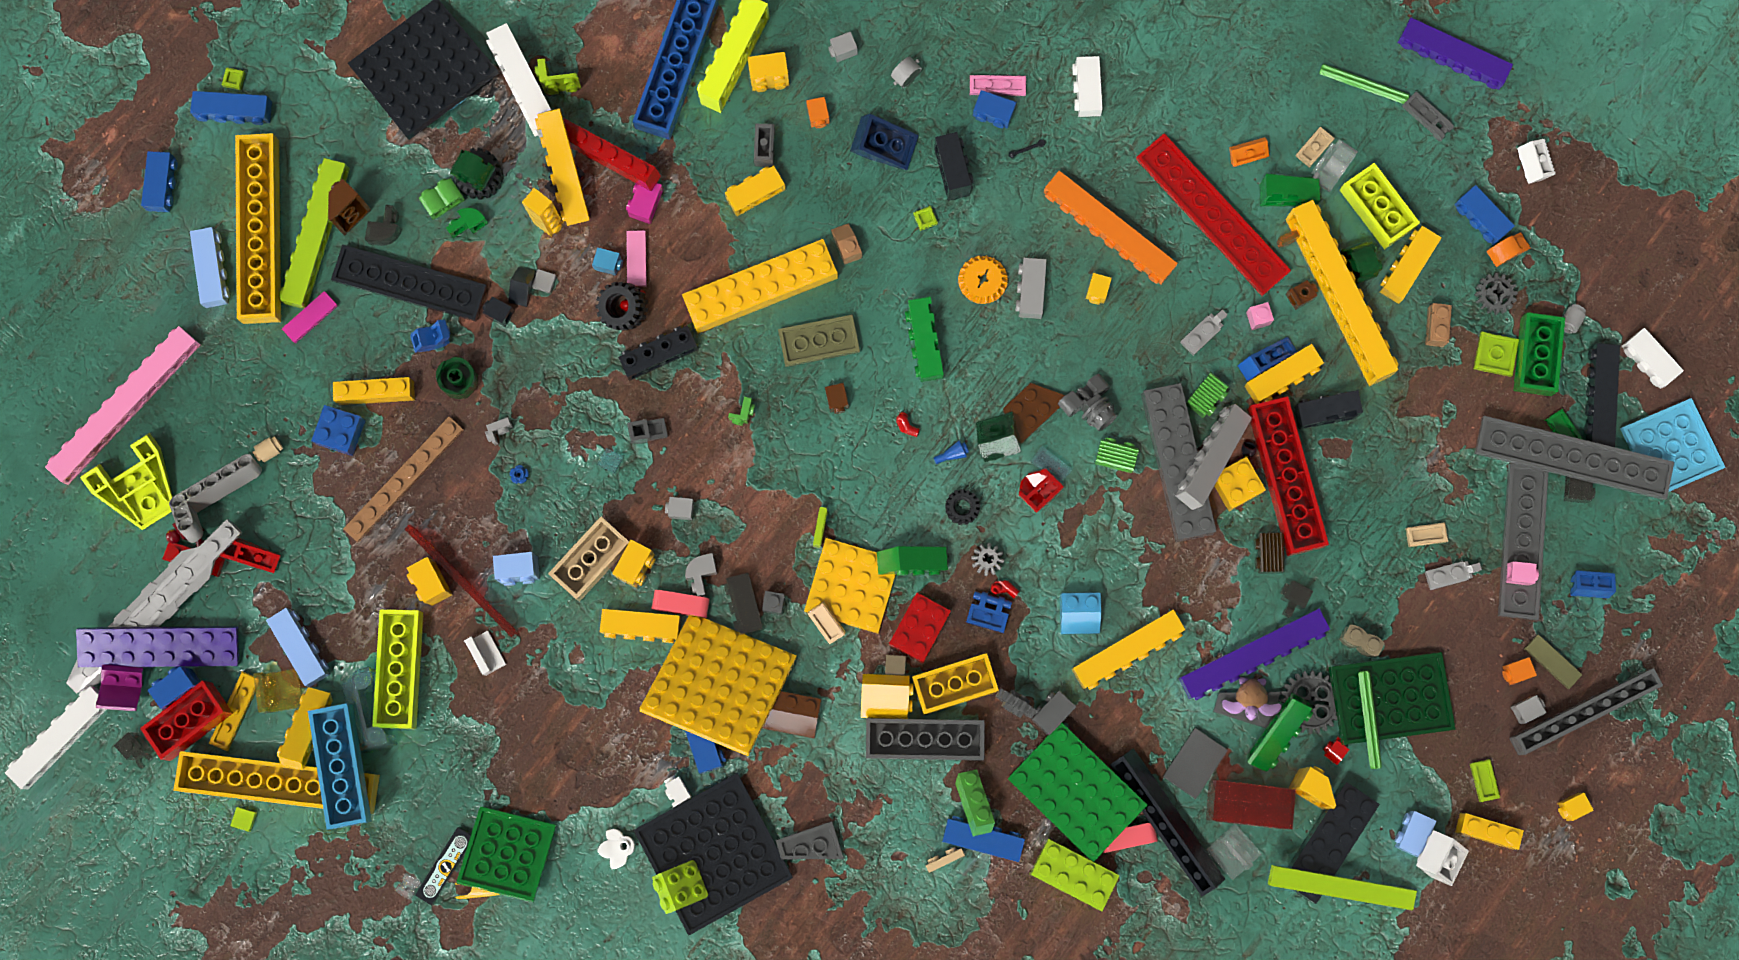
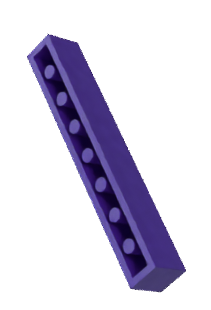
M1317 609L1178 679L1188 698L1198 700L1206 696V691L1212 689L1214 692L1223 687L1222 683L1228 680L1232 683L1240 679L1239 675L1244 672L1248 675L1257 671L1256 666L1262 663L1264 666L1275 662L1274 657L1281 655L1283 658L1291 654V649L1296 646L1301 649L1309 645L1308 640L1314 637L1317 641L1327 636L1325 632L1330 630L1320 609Z

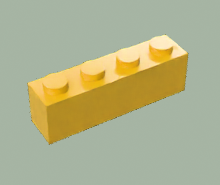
M533 188L522 201V204L533 223L552 237L554 233L557 234L561 230L563 222L553 202Z
M1421 226L1418 231L1414 229L1409 237L1411 240L1408 246L1404 245L1399 253L1401 255L1400 260H1395L1389 270L1392 271L1390 276H1385L1380 283L1382 286L1380 293L1399 304L1408 293L1442 237L1424 226Z
M1310 344L1250 380L1244 387L1255 404L1271 401L1274 394L1278 393L1281 395L1289 390V385L1294 383L1296 386L1305 380L1304 376L1309 373L1313 376L1321 371L1320 367L1324 362L1314 346Z
M410 377L333 382V401L338 405L415 400L414 381Z
M602 609L600 633L605 634L604 637L616 638V635H622L627 640L643 637V641L654 642L656 638L662 639L663 643H674V640L677 639L680 633L681 617L678 615Z
M308 687L306 693L302 694L300 698L301 705L293 714L292 726L286 730V740L283 745H280L277 752L282 765L304 770L313 749L308 711L331 707L333 702L331 693Z

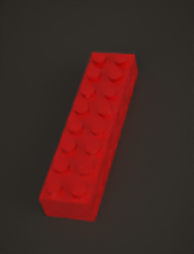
M1283 397L1251 405L1247 411L1248 415L1252 417L1250 422L1280 532L1283 533V543L1287 557L1325 548L1329 543L1289 398Z

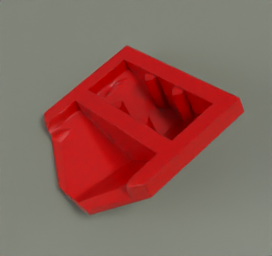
M1042 469L1029 473L1021 480L1018 495L1037 513L1049 504L1064 486L1047 469Z

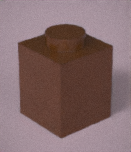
M844 383L825 387L830 413L840 414L844 413L845 409H849Z

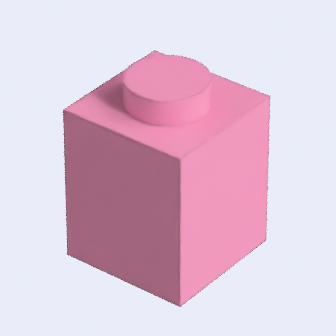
M1268 302L1250 307L1246 312L1252 330L1269 326L1274 321Z
M1522 562L1507 564L1506 583L1532 585L1538 580L1539 571L1536 569V564Z

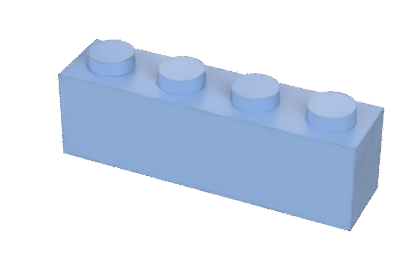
M213 227L190 231L200 304L205 308L228 304L230 292L225 284L227 273L222 264L225 258L223 251L220 250V244L222 243L220 233Z
M285 608L266 621L304 686L311 687L330 675L327 671L329 666L324 659L321 660L318 656L319 649L315 643H311L308 639L310 636L309 632L304 626L301 627L299 624L300 618L296 611Z

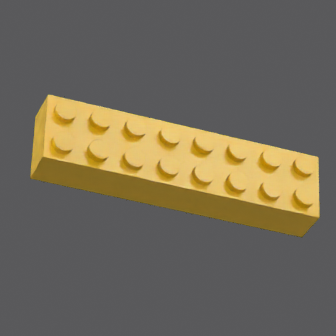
M821 239L686 292L682 296L697 334L838 279V275L826 244Z

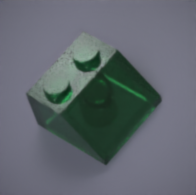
M1013 412L976 422L977 442L984 462L994 461L1021 452V442Z

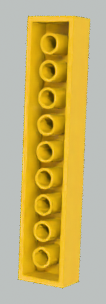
M273 133L235 135L237 319L243 324L281 322V300L279 297L281 290L279 140Z
M1311 200L1293 208L1285 220L1369 387L1391 377L1399 370L1398 362L1394 356H1391L1389 344L1386 339L1383 340L1380 334L1381 328L1377 322H1374L1372 310L1365 304L1363 292L1360 288H1357L1354 274L1351 271L1349 272L1346 266L1347 261L1344 255L1340 254L1336 239L1330 235V227L1326 221H1323L1319 205Z
M182 751L179 753L173 791L323 809L317 767L305 766L304 770H300L275 762ZM364 773L370 813L374 814L380 775Z

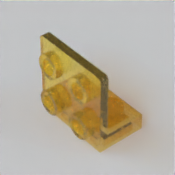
M295 669L268 674H253L258 713L266 714L300 707V698L302 696L300 677Z

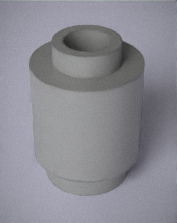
M1573 304L1567 309L1563 316L1565 318L1564 332L1571 334L1578 331L1586 316V310L1582 306Z

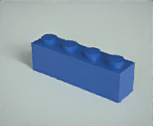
M193 91L190 113L196 120L203 122L210 119L220 123L233 121L238 124L252 122L256 125H263V123H270L272 101L268 96Z
M953 816L952 819L947 820L942 842L1016 862L1020 861L1025 839L1021 838V834L1010 831L1008 835L1002 833L1001 828L993 827L990 833L973 836L969 824L963 823V818Z

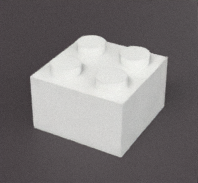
M1433 830L1432 834L1427 838L1423 852L1418 857L1416 866L1430 877L1452 886L1469 851L1455 839Z

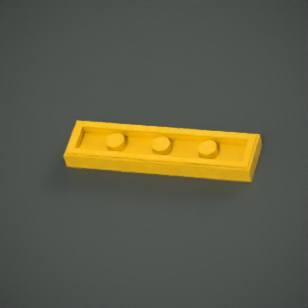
M243 671L241 672L227 703L233 714L216 726L209 744L229 751L259 686L260 678Z

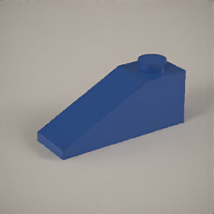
M1286 337L1249 356L1238 367L1248 382L1294 355L1297 351L1289 338Z

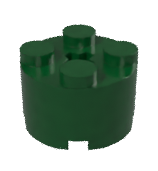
M461 149L450 173L460 182L465 184L468 182L472 184L473 188L482 192L491 178L495 167L489 162L485 165L481 157Z
M1362 242L1344 248L1340 252L1347 261L1346 266L1349 272L1351 271L1354 274L1355 284L1376 278L1379 271L1383 268L1381 261L1377 259L1375 245L1372 242Z
M452 357L443 361L438 366L436 380L440 389L449 397L465 399L475 391L478 384V374L465 359ZM460 376L459 380H454V377Z

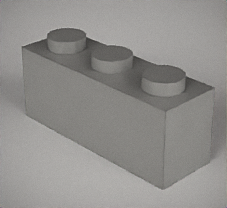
M1024 258L1023 263H1019L1018 275L1022 276L1021 282L1017 283V293H1020V300H1016L1015 311H1019V317L1042 318L1046 259Z

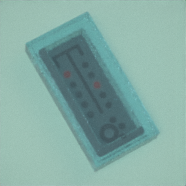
M1043 446L1030 461L1040 470L1047 469L1061 484L1072 471L1069 466Z

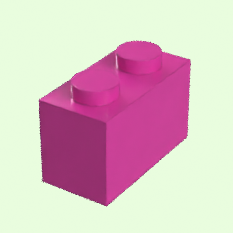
M635 183L633 188L634 196L632 200L628 201L626 210L630 218L651 224L663 193V187L661 184L656 183L653 190L649 191Z

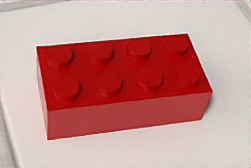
M202 680L140 729L160 760L172 761L179 755L180 751H185L232 715L233 712L214 684Z

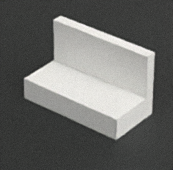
M489 631L475 638L470 637L464 640L482 675L487 676L506 665Z

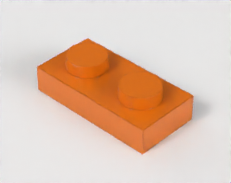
M1265 137L1229 147L1233 167L1269 157L1268 141Z

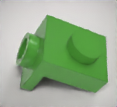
M744 397L740 415L729 413L728 418L733 424L741 426L743 423L748 424L750 415L753 416L755 410L752 398Z

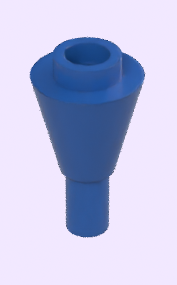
M959 440L947 449L945 453L934 457L936 464H939L946 460L967 458L969 450L966 443H961Z

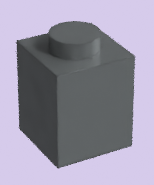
M765 591L763 613L783 615L785 594Z

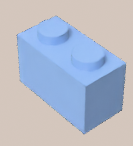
M1410 811L1409 814L1406 813L1402 824H1404L1402 831H1399L1395 837V847L1415 857H1419L1426 846L1427 838L1431 835L1436 821L1416 811Z

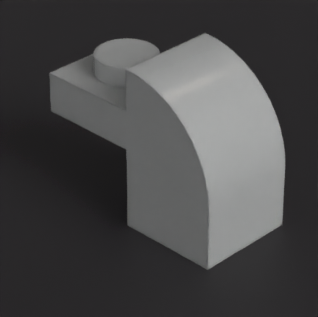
M711 553L698 556L686 568V580L694 579L691 586L693 594L697 593V596H706L703 577L717 574L714 555Z

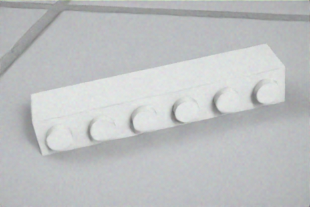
M91 686L84 688L79 693L80 697L75 702L69 703L65 708L66 711L61 716L53 719L51 726L37 736L36 742L33 745L27 746L22 752L23 755L9 764V769L5 774L20 789H29L107 710L96 708L99 694L98 688Z

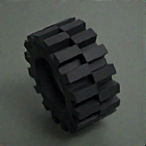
M960 489L959 491H954V493L949 495L945 505V512L949 520L951 519L954 524L957 523L958 525L972 523L980 511L979 499L970 490ZM960 500H965L969 503L970 510L966 514H959L955 509V504Z

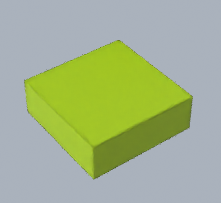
M226 67L222 86L242 90L246 75L245 71Z
M931 206L913 213L920 231L938 225Z
M236 807L230 826L251 832L257 812Z

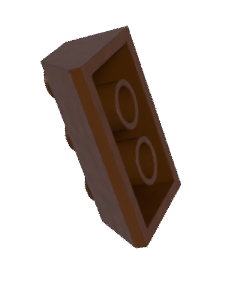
M341 179L335 182L329 191L328 219L345 236L371 209L360 195L346 181Z
M780 691L762 729L814 739L822 699Z

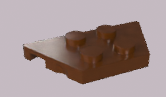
M1030 383L1003 408L1013 445L1016 449L1061 408L1058 402L1066 395Z

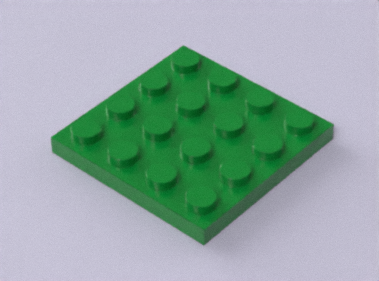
M480 806L457 878V884L534 903L556 825Z

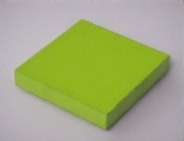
M1481 331L1473 369L1508 377L1513 376L1519 339Z

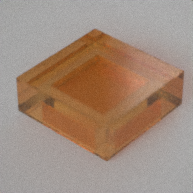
M1294 230L1279 237L1276 243L1279 248L1295 242L1299 238L1297 230Z

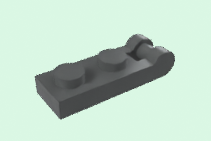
M1415 92L1402 106L1429 130L1438 141H1442L1445 138V134L1454 128L1453 124L1418 92ZM1437 123L1441 124L1442 127L1440 129L1436 126Z

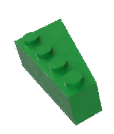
M931 297L908 300V311H905L906 323L910 322L911 329H908L909 340H913L914 347L911 348L912 357L917 360L918 365L914 366L916 377H920V382L943 379L944 375L940 350L937 347V332L934 330L935 320L934 314L931 312Z

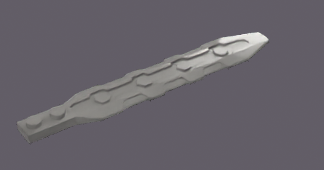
M227 519L199 547L181 551L168 564V567L153 582H150L126 609H123L114 618V621L108 627H159L166 619H170L179 610V607L210 579L215 560L243 532L230 519ZM76 661L66 684L76 694L86 687H92L101 682L102 667H78V662Z

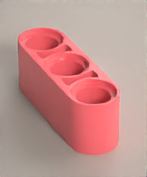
M655 590L651 609L707 618L710 599Z
M1150 822L1127 827L1103 853L1157 842V833Z

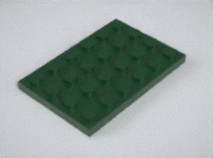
M1442 652L1328 667L1342 745L1367 742L1358 673L1361 671L1370 672L1379 740L1456 730Z

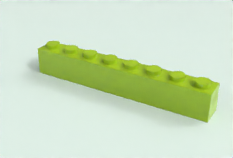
M324 158L323 162L319 164V175L317 181H314L312 186V197L307 202V214L302 218V230L297 235V246L291 254L290 269H287L285 273L286 282L279 293L280 300L286 305L304 309L309 304L333 225L328 219L329 191L335 182L341 179L347 180L350 169L345 163Z

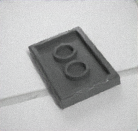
M1194 728L1162 777L1196 799L1228 750Z

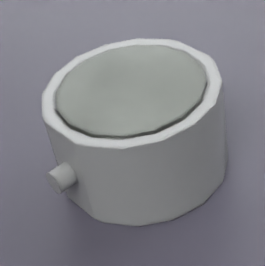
M909 56L898 64L891 74V77L895 80L893 82L895 86L899 84L902 88H905L915 80L922 70L918 65V59L914 61Z

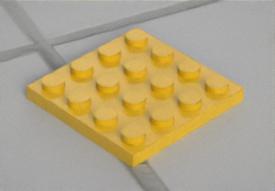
M826 538L804 612L808 613L817 605L825 602L839 623L878 634L896 574L878 575L876 552Z

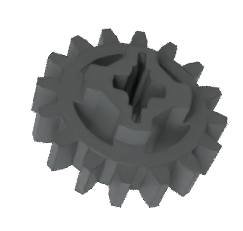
M1495 273L1493 277L1488 274L1485 277L1486 279L1482 278L1479 281L1480 284L1476 286V289L1479 291L1474 294V296L1479 297L1476 303H1482L1480 309L1482 310L1486 307L1488 314L1493 310L1495 315L1500 311L1503 314L1507 309L1510 310L1513 307L1511 303L1514 304L1517 301L1514 296L1518 294V292L1513 291L1516 284H1510L1512 279L1505 280V274L1499 277L1498 273ZM1491 283L1490 288L1485 290L1487 284ZM1507 298L1505 304L1501 305L1502 299Z
M999 689L995 696L1003 702L1001 706L1005 710L1019 718L1022 715L1032 718L1037 711L1029 705L1030 700L1012 689L1009 692Z

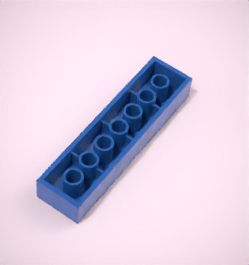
M718 0L676 1L633 119L635 129L668 140L671 139L718 9Z

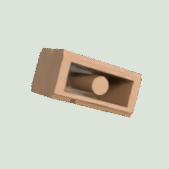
M1432 303L1428 307L1425 345L1444 347L1449 343L1452 305Z

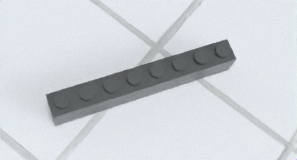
M1654 668L1644 670L1509 739L1518 755H1526L1662 687L1663 684Z

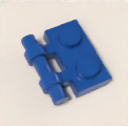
M975 591L973 599L980 600L979 606L971 604L966 623L1004 633L1009 614L1001 611L1003 607L1010 609L1012 602L1005 600L1001 596L997 598L988 595L987 592L979 593ZM986 602L997 605L996 610L985 608Z

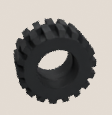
M472 148L470 152L481 157L485 165L489 162L495 167L486 187L481 192L473 188L472 184L468 182L466 184L462 183L456 177H454V180L466 196L469 195L472 199L477 197L478 200H483V196H485L487 199L490 198L489 194L493 193L495 195L497 193L496 188H501L500 182H503L504 179L502 177L503 170L493 154L491 155L490 151L485 150L484 152L482 148H478L475 151Z
M613 282L611 285L605 286L606 290L601 289L599 292L601 296H597L596 299L599 303L595 307L599 309L597 316L602 317L600 321L605 323V326L615 330L635 329L636 326L642 324L640 320H645L646 318L644 313L648 312V308H645L648 300H644L646 295L644 292H640L641 289L639 287H635L634 284ZM624 295L628 301V311L623 317H620L616 312L615 306L617 300Z

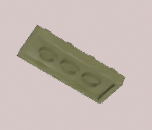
M853 315L778 329L785 367L860 353Z

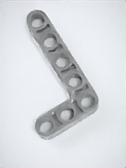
M245 454L172 497L169 506L177 529L190 543L201 539L203 530L197 513L257 478L262 472L260 465L250 454Z

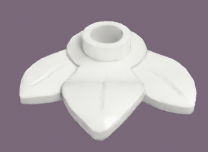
M610 829L606 831L608 840L600 844L598 853L602 857L610 858L611 869H617L626 864L628 855H631L635 850V842L631 837L624 836L620 830ZM623 843L627 844L626 850L622 847Z

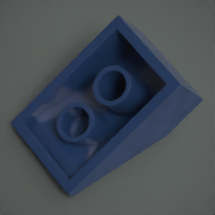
M872 114L861 116L850 152L876 162L908 170L918 135Z

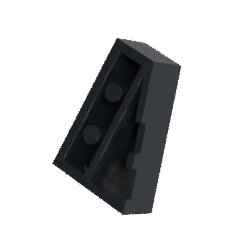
M1359 390L1342 392L1333 396H1321L1312 401L1310 399L1300 400L1299 404L1294 407L1299 429L1354 420L1363 413Z

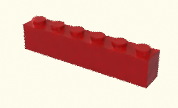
M563 119L572 149L647 190H653L661 177L656 167L569 120Z

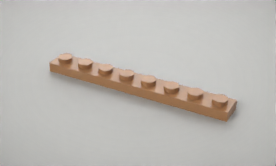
M448 417L343 529L359 543L464 430Z

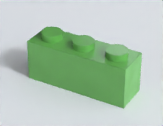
M977 769L958 773L955 784L972 835L977 836L992 832L995 821Z

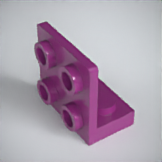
M102 665L101 686L96 701V708L137 711L143 687V668Z

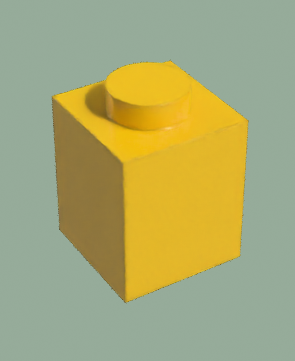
M1093 273L1085 299H1089V302L1093 304H1104L1111 278Z
M1577 793L1558 802L1560 807L1558 811L1566 821H1574L1594 811L1585 793Z

